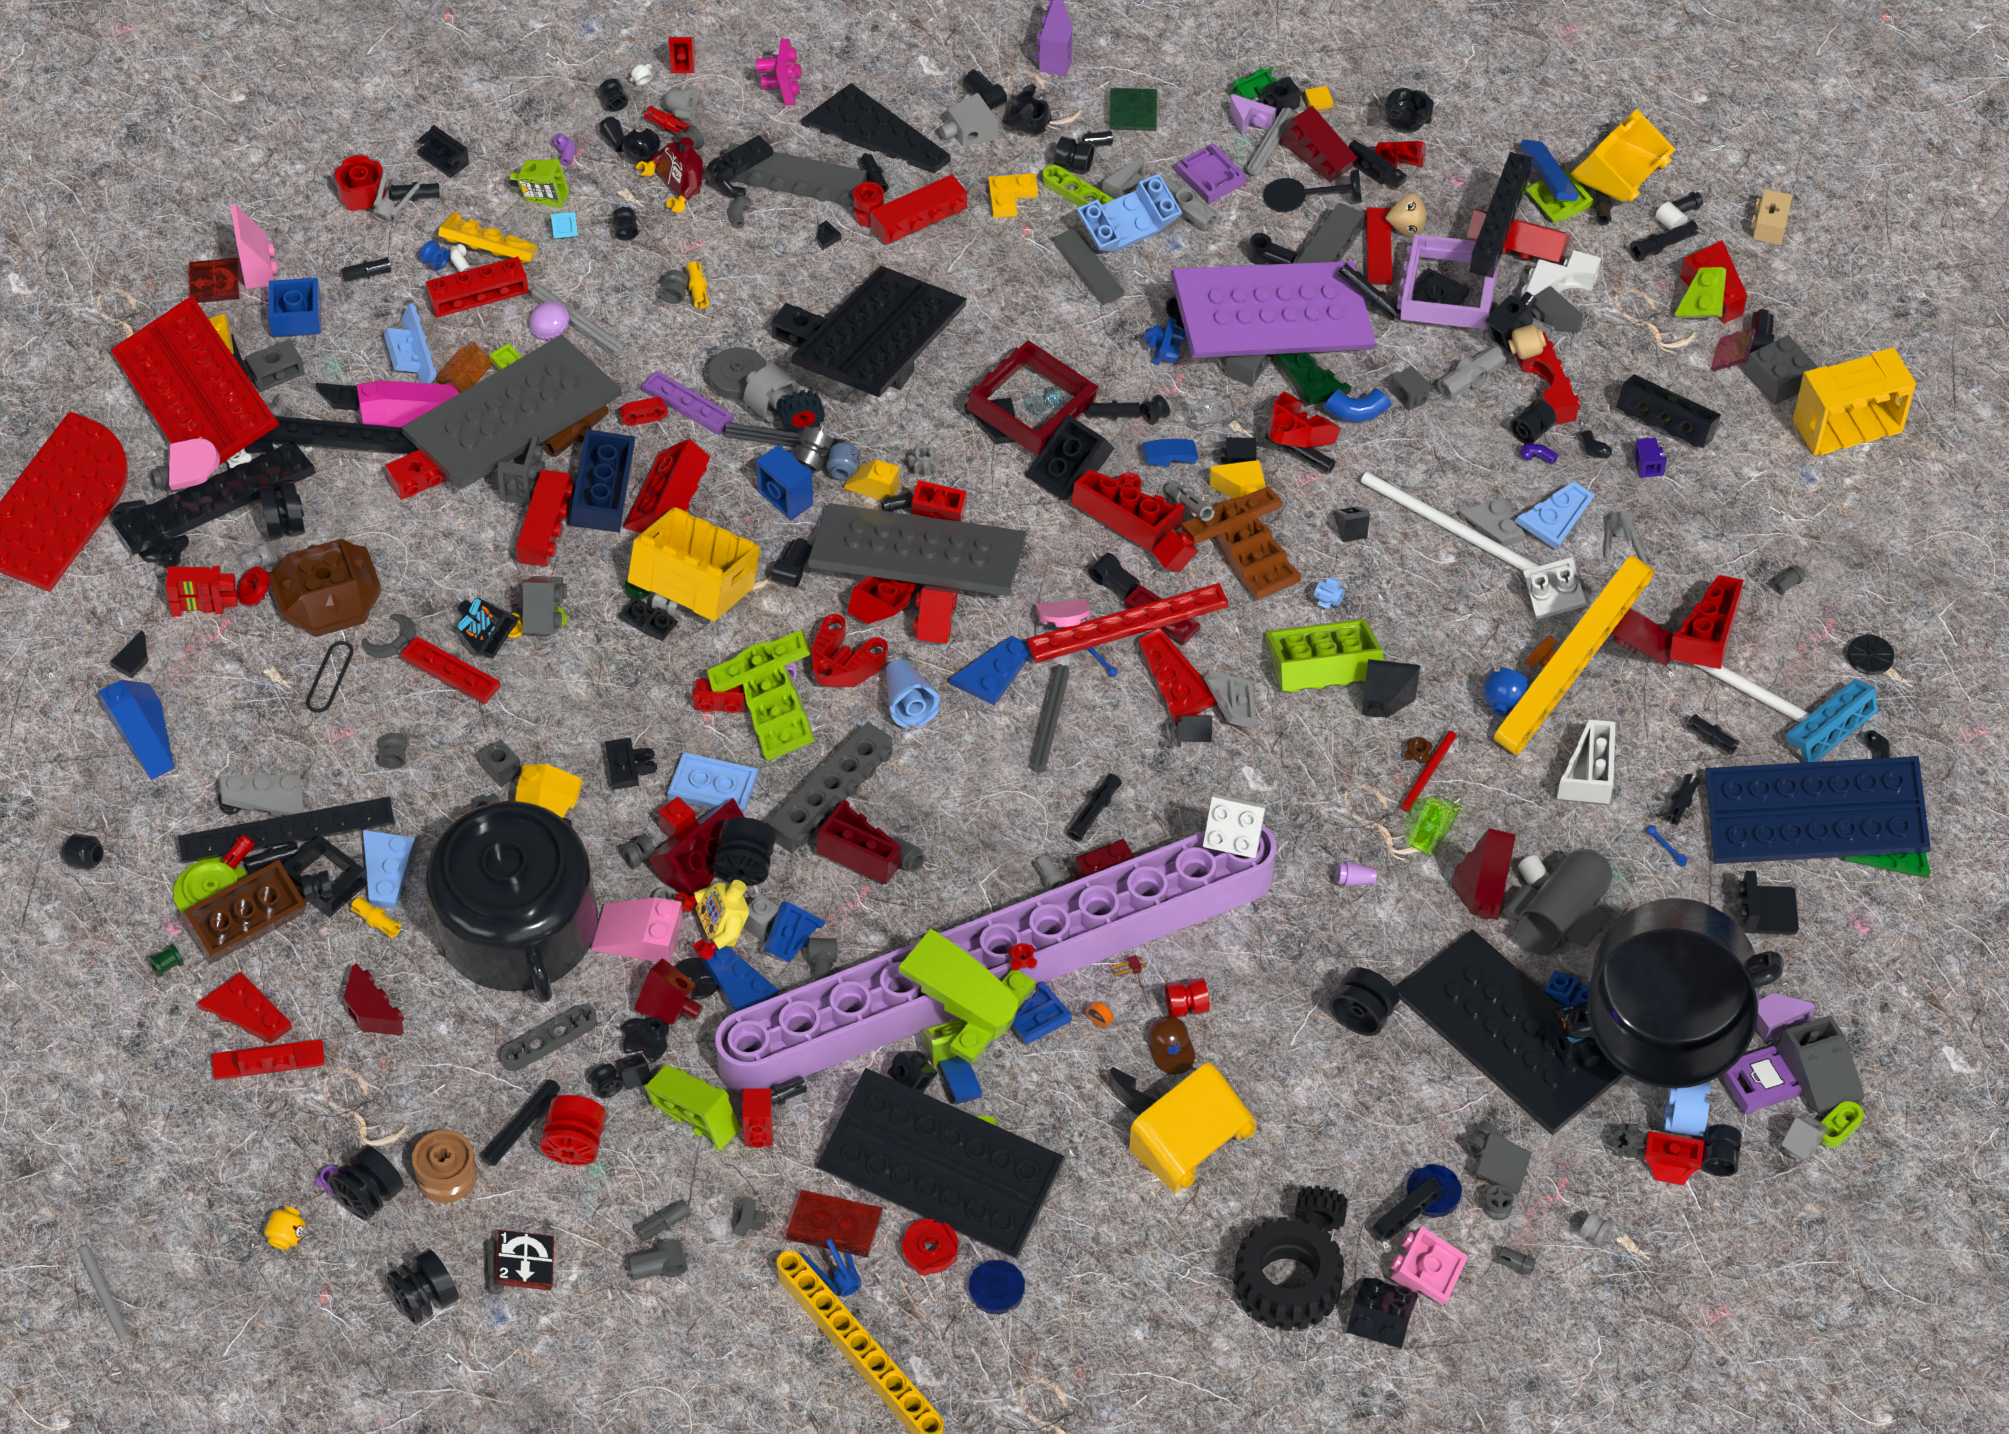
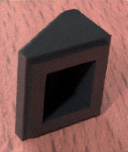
M642 1053L616 1061L626 1089L635 1088L650 1082L649 1066Z

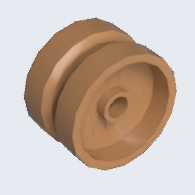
M439 1130L425 1135L416 1144L412 1153V1165L416 1184L424 1196L440 1203L455 1202L465 1197L473 1189L477 1180V1167L473 1147L466 1137L455 1131Z

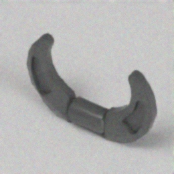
M392 614L391 619L399 622L402 626L400 636L391 644L379 646L373 645L366 638H363L362 645L364 650L376 658H388L398 654V650L408 642H412L415 638L416 629L414 622L405 615Z

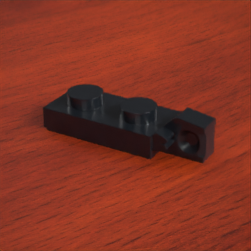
M1355 139L1349 143V148L1358 157L1353 167L1359 169V171L1381 185L1386 183L1397 189L1405 183L1407 175L1400 169H1395V166Z

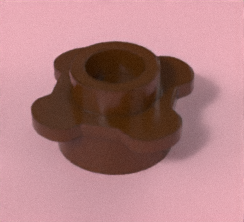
M1415 737L1407 741L1408 750L1404 753V757L1407 760L1413 759L1421 763H1427L1430 760L1429 751L1433 748L1431 742L1423 737Z

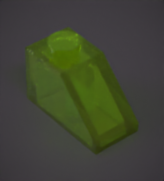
M1441 795L1429 797L1407 844L1431 856L1451 830L1461 806Z

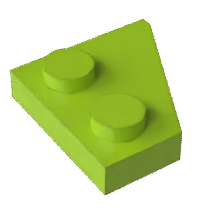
M1723 267L1700 268L1678 306L1675 316L1678 318L1722 317L1726 269Z

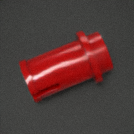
M245 834L236 838L237 842L222 858L225 863L229 862L228 865L234 869L238 867L249 851L253 852V846L256 844Z

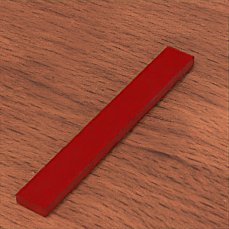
M1220 583L1089 620L1078 625L1026 639V643L1036 664L1228 608V600Z

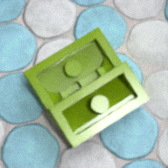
M1567 169L1563 172L1579 193L1576 201L1556 200L1542 179L1526 189V192L1552 222L1570 218L1594 205L1592 197L1573 178Z

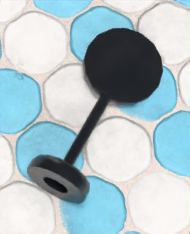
M1359 169L1350 172L1351 184L1305 189L1303 184L1292 178L1274 180L1264 190L1265 204L1277 212H1289L1300 207L1308 194L1351 190L1353 202L1362 203Z

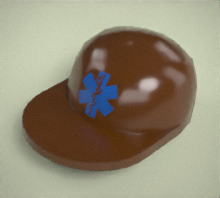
M1165 1016L1157 1019L1150 1026L1148 1032V1046L1156 1066L1167 1074L1178 1075L1185 1073L1193 1066L1195 1061V1052L1187 1027L1183 1021L1176 1017Z

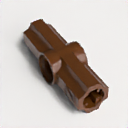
M604 405L543 441L542 446L550 456L554 457L560 455L575 441L583 442L586 429L592 430L594 425L608 415V407Z

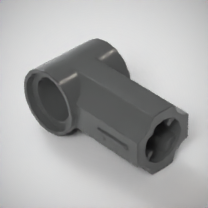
M675 1239L660 1243L657 1249L628 1255L633 1281L664 1274L666 1277H677L684 1274L688 1269L682 1243Z

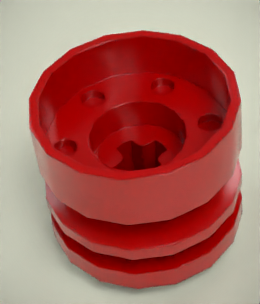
M568 1094L553 1098L548 1107L547 1124L543 1129V1136L539 1144L541 1151L548 1158L562 1164L582 1166L594 1162L598 1155V1147L601 1143L600 1136L604 1130L607 1117L605 1109L594 1100L579 1095Z

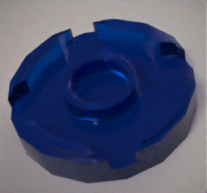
M1436 1164L1426 1165L1424 1168L1414 1170L1407 1181L1406 1196L1432 1178L1444 1189L1443 1195L1421 1214L1437 1218L1455 1211L1460 1204L1462 1186L1457 1179V1175L1447 1167Z
M1004 1260L987 1261L974 1269L970 1276L969 1295L975 1306L981 1311L1002 1315L1008 1313V1310L1018 1307L1025 1296V1279L1022 1272L1014 1264Z

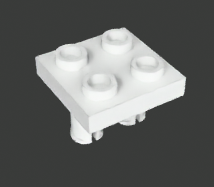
M1573 557L1523 571L1537 620L1586 607V601Z
M1213 794L1203 847L1256 858L1266 805Z

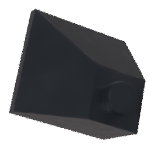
M1368 659L1362 715L1388 718L1416 700L1420 665Z

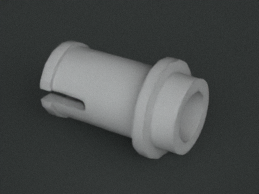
M1043 856L1037 860L1035 865L1045 878V885L1053 890L1064 885L1065 875L1057 869L1050 856Z

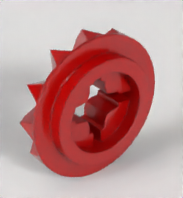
M255 566L243 575L238 588V596L244 605L249 607L252 605L258 606L260 600H265V593L270 591L268 589V585L271 583V580L268 578L269 572L264 568Z

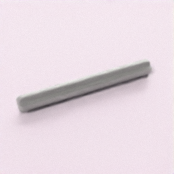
M540 285L532 289V297L541 304L556 301L564 305L569 314L570 321L568 323L611 354L619 356L623 353L624 345L548 290Z

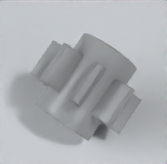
M921 445L916 449H912V456L909 457V466H914L915 474L927 476L932 472H937V465L940 464V455L935 454V447L931 448L928 445Z

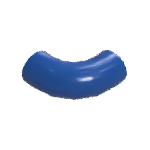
M1376 388L1372 389L1365 397L1358 399L1351 398L1338 389L1323 405V408L1342 421L1360 423L1374 420L1384 413L1392 403L1382 391Z

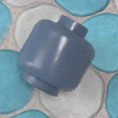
M849 442L833 445L828 454L827 470L838 480L849 479L858 472L861 460L860 451Z

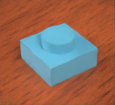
M575 212L551 214L554 238L578 236Z

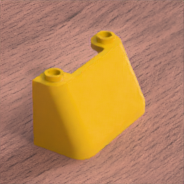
M1636 109L1570 174L1576 181L1618 201L1625 202L1628 200L1631 202L1640 194L1637 189L1657 167L1663 169L1672 160L1669 156L1676 149Z
M1207 1062L1136 1118L1130 1130L1129 1151L1176 1194L1182 1188L1186 1189L1193 1184L1196 1179L1197 1165L1232 1137L1237 1140L1250 1138L1256 1131V1119L1221 1072L1211 1062Z

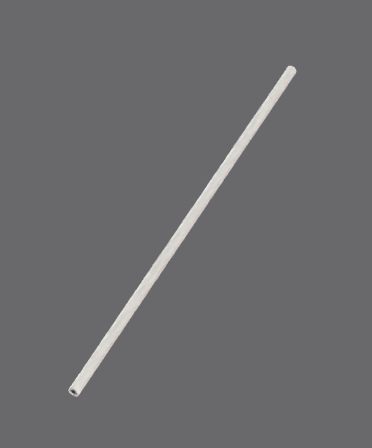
M1366 472L1363 475L1361 483L1514 567L1524 571L1539 566L1373 474ZM1582 589L1586 606L1590 608L1598 597ZM1693 664L1799 723L1810 715V713L1724 666L1721 669Z

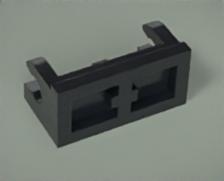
M435 125L419 138L418 143L421 145L425 143V145L417 150L418 156L449 178H452L469 165L467 148Z

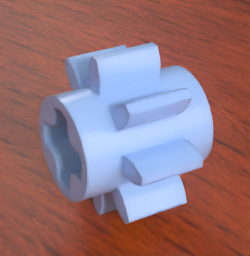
M1333 577L1327 578L1326 581L1320 580L1314 592V597L1320 599L1317 605L1328 610L1333 605L1338 607L1345 594V589L1340 587L1342 581Z

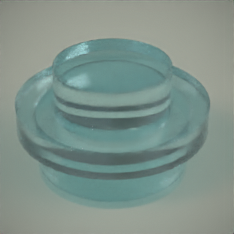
M1056 386L1044 388V395L1042 397L1047 407H1052L1054 410L1060 409L1061 404L1065 400L1059 388Z

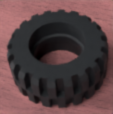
M1280 1217L1278 1222L1273 1223L1272 1220L1262 1222L1261 1229L1256 1226L1249 1231V1237L1243 1238L1235 1261V1293L1237 1299L1242 1300L1241 1306L1246 1312L1252 1311L1253 1319L1258 1322L1264 1320L1267 1322L1266 1326L1275 1329V1326H1282L1284 1331H1291L1292 1327H1298L1299 1330L1306 1329L1311 1322L1313 1325H1316L1323 1321V1315L1329 1316L1341 1294L1344 1259L1340 1254L1339 1245L1336 1241L1331 1242L1332 1236L1326 1230L1321 1232L1318 1230L1319 1225L1313 1222L1309 1224L1303 1223L1301 1218L1295 1217L1294 1221L1287 1220V1217ZM1292 1259L1305 1264L1313 1272L1315 1279L1300 1288H1283L1272 1283L1262 1270L1276 1260Z

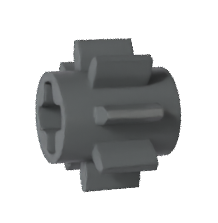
M1619 1124L1620 1130L1612 1132V1147L1619 1150V1156L1629 1155V1157H1638V1150L1646 1148V1133L1639 1130V1124Z

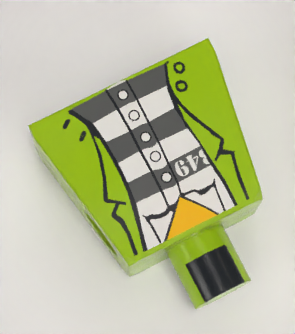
M559 159L527 160L524 162L520 173L512 172L510 174V186L521 187L525 200L529 202L562 208L570 192Z

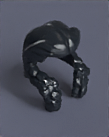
M1404 87L1394 89L1388 95L1385 102L1387 121L1398 131H1418L1424 124H1431L1434 102L1426 92L1421 90H1411Z

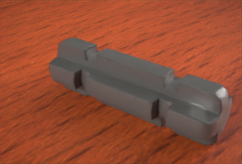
M491 1240L486 1245V1256H488L486 1258V1277L489 1280L487 1282V1291L489 1294H500L504 1289L503 1279L498 1278L499 1241Z

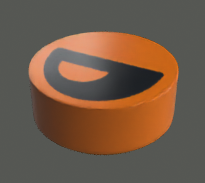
M1094 1001L1086 1009L1087 1015L1092 1022L1101 1028H1106L1113 1021V1014L1110 1009L1099 1001Z

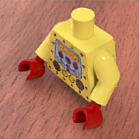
M734 880L731 884L724 882L715 883L710 887L694 892L695 895L691 897L682 892L675 896L676 901L682 902L683 912H690L694 908L695 903H698L696 910L710 941L708 944L705 940H699L693 946L698 952L697 955L702 959H711L716 948L720 950L725 946L734 947L741 935L749 915V908L743 896L747 886L740 880Z

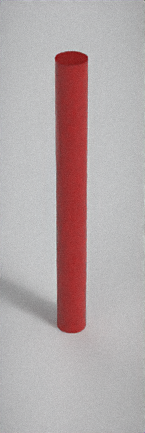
M1448 731L1400 805L1403 811L1409 812L1456 739L1457 735L1455 732Z

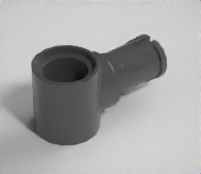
M809 938V962H812L814 967V982L830 976L833 962H837V938Z

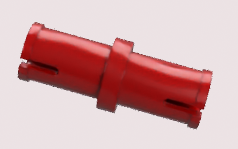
M652 105L648 106L646 110L654 115L647 112L644 113V119L659 125L664 131L669 130L677 134L684 132L681 128L687 130L691 127L690 124L676 119L674 114L670 112L664 113Z

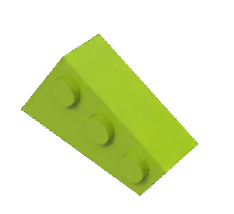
M666 1064L645 1086L649 1098L655 1107L678 1123L682 1120L689 1123L695 1128L693 1133L698 1137L704 1134L712 1139L714 1142L713 1147L718 1151H721L741 1130L729 1102L730 1097L728 1093L721 1087L715 1088L707 1084L702 1078L698 1077L696 1079L688 1075L681 1068L675 1069Z

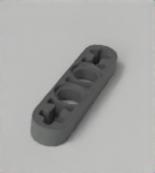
M587 1004L579 1005L502 1048L500 1055L503 1067L509 1071H518L590 1032L597 1025L595 1009ZM580 1016L589 1017V1020L580 1019ZM560 1026L568 1029V1032L563 1036H557L553 1031ZM536 1039L545 1042L544 1046L539 1049L531 1048L529 1045ZM509 1055L518 1056V1059L509 1058Z

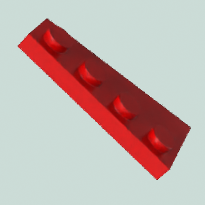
M1161 628L1139 638V647L1175 726H1177V715H1197L1218 704L1206 681Z

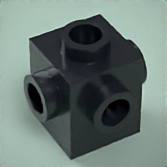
M915 1050L898 1053L892 1060V1066L887 1073L895 1081L924 1093L938 1072L927 1062L928 1058L922 1052Z

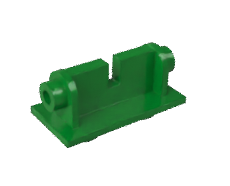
M1273 66L1266 70L1260 68L1253 72L1249 78L1241 77L1235 80L1228 95L1235 93L1237 96L1251 100L1258 96L1254 90L1255 88L1260 95L1264 94L1265 86L1277 81L1275 77L1270 75L1274 69Z

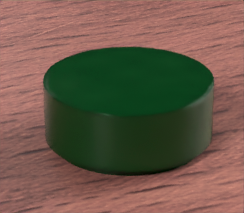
M628 579L625 581V593L628 598L632 599L636 596L642 600L650 594V591L627 582Z

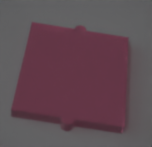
M1751 328L1741 332L1736 331L1735 334L1720 338L1711 370L1714 372L1724 368L1729 369L1734 365L1747 362L1756 330Z

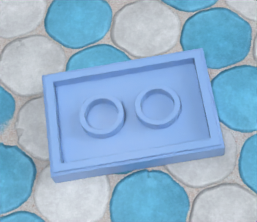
M683 752L667 793L668 799L673 800L678 796L685 803L716 809L730 798H734L744 815L759 775V769Z

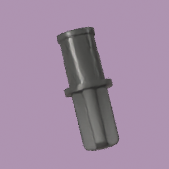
M681 1199L678 1203L664 1211L658 1210L656 1216L638 1225L636 1231L638 1236L643 1241H646L665 1229L669 1231L673 1224L690 1216L691 1211L687 1203Z

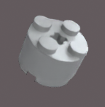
M771 363L758 372L753 371L748 375L746 379L748 384L744 392L743 401L762 418L769 422H776L780 420L778 404H780L781 399H786L785 396L788 394L790 396L793 395L792 392L794 391L800 393L801 388L791 376L775 363Z

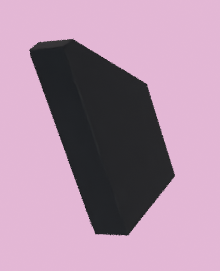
M316 383L317 392L333 409L358 411L359 397L357 386Z
M141 630L111 661L112 668L131 679L149 662L144 631Z

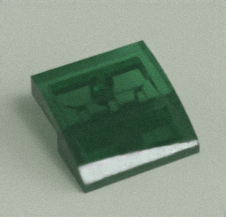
M1110 88V130L1156 131L1157 89Z

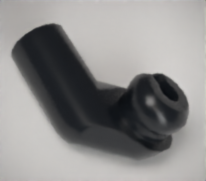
M715 177V185L724 196L736 198L740 195L746 196V188L732 186L729 179L720 182Z
M145 500L119 503L110 513L112 521H118L123 515L141 510L146 506Z
M1874 730L1867 731L1864 734L1865 743L1877 753V758H1890L1889 741Z

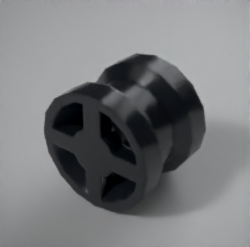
M1159 394L1153 396L1150 402L1145 401L1140 405L1141 414L1150 425L1158 423L1160 418H1166L1170 415V407L1167 401Z
M607 1063L597 1067L589 1076L591 1083L597 1086L596 1090L601 1098H609L616 1095L624 1086L622 1079L616 1076V1069L612 1064Z

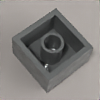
M1787 335L1750 353L1745 374L1776 405L1798 394L1804 372L1816 369L1818 366Z

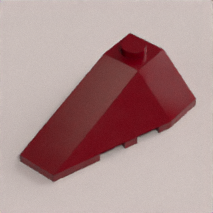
M730 798L666 842L648 857L663 882L689 897L694 896V892L702 890L711 884L714 879L713 862L716 857L715 853L718 848L721 826L731 818L744 817L734 798Z
M1489 828L1476 843V847L1472 852H1468L1464 861L1455 867L1452 888L1471 914L1478 915L1484 919H1499L1505 897L1516 834Z

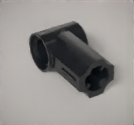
M971 70L963 79V85L973 95L979 93L990 110L1007 102V95L1003 87L999 84L993 85L980 71Z
M1256 233L1250 239L1248 259L1253 264H1293L1297 256L1296 252L1272 243L1271 238L1264 233Z
M1760 309L1757 312H1753L1746 353H1752L1774 342V334H1772L1774 315L1769 310Z
M802 538L792 540L783 558L776 560L772 569L771 580L795 588L798 587L802 579L803 568L811 554L812 546Z
M1108 552L1088 568V574L1096 584L1101 586L1106 584L1125 599L1140 585V580L1123 569L1117 557Z

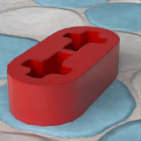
M660 397L626 403L619 411L623 424L627 426L659 421L668 414L665 400Z

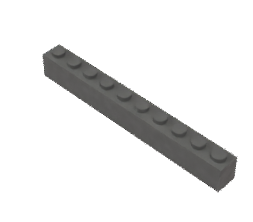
M1338 203L1334 210H1329L1324 224L1317 227L1314 238L1306 243L1303 254L1300 257L1297 256L1293 264L1340 262L1363 229L1364 213ZM1272 354L1227 356L1225 359V365H1227L1226 376L1253 387L1273 358Z

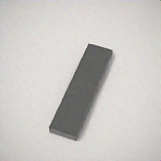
M1075 228L1054 237V244L1102 305L1123 297L1124 290Z

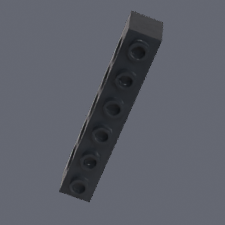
M1513 152L1509 153L1472 251L1471 273L1494 277L1530 179L1533 157Z
M785 303L771 322L772 338L799 348L827 319L821 315L803 310L798 306ZM914 361L894 381L891 387L898 390L903 388L915 371Z

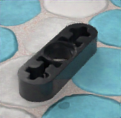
M1434 1178L1427 1180L1374 1224L1372 1231L1382 1242L1391 1239L1443 1195V1187Z

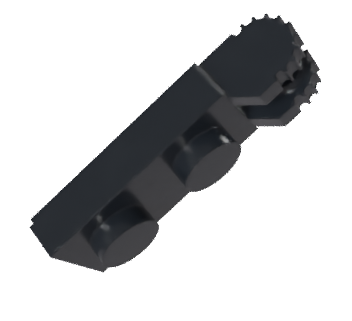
M757 135L725 155L716 157L708 163L707 170L710 173L717 172V179L723 182L733 176L740 175L773 155V148L762 137Z

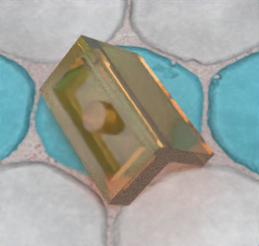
M473 342L462 346L436 375L435 381L438 384L450 382L461 393L475 385L493 363L478 345Z

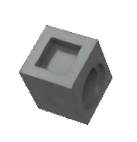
M1413 366L1392 376L1391 393L1408 411L1426 403L1429 397L1430 383Z
M502 739L486 746L480 752L482 768L500 788L521 775L520 759Z

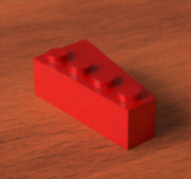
M1089 469L1074 483L1071 503L1151 553L1170 530L1177 531L1181 527L1185 505L1178 502L1175 505L1165 502V498L1155 495L1152 497L1141 493V489L1133 485L1132 487H1125L1119 484V480Z

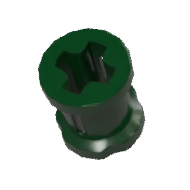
M173 943L168 945L167 950L155 956H148V961L159 978L163 976V972L178 965L180 967L184 965L183 959Z

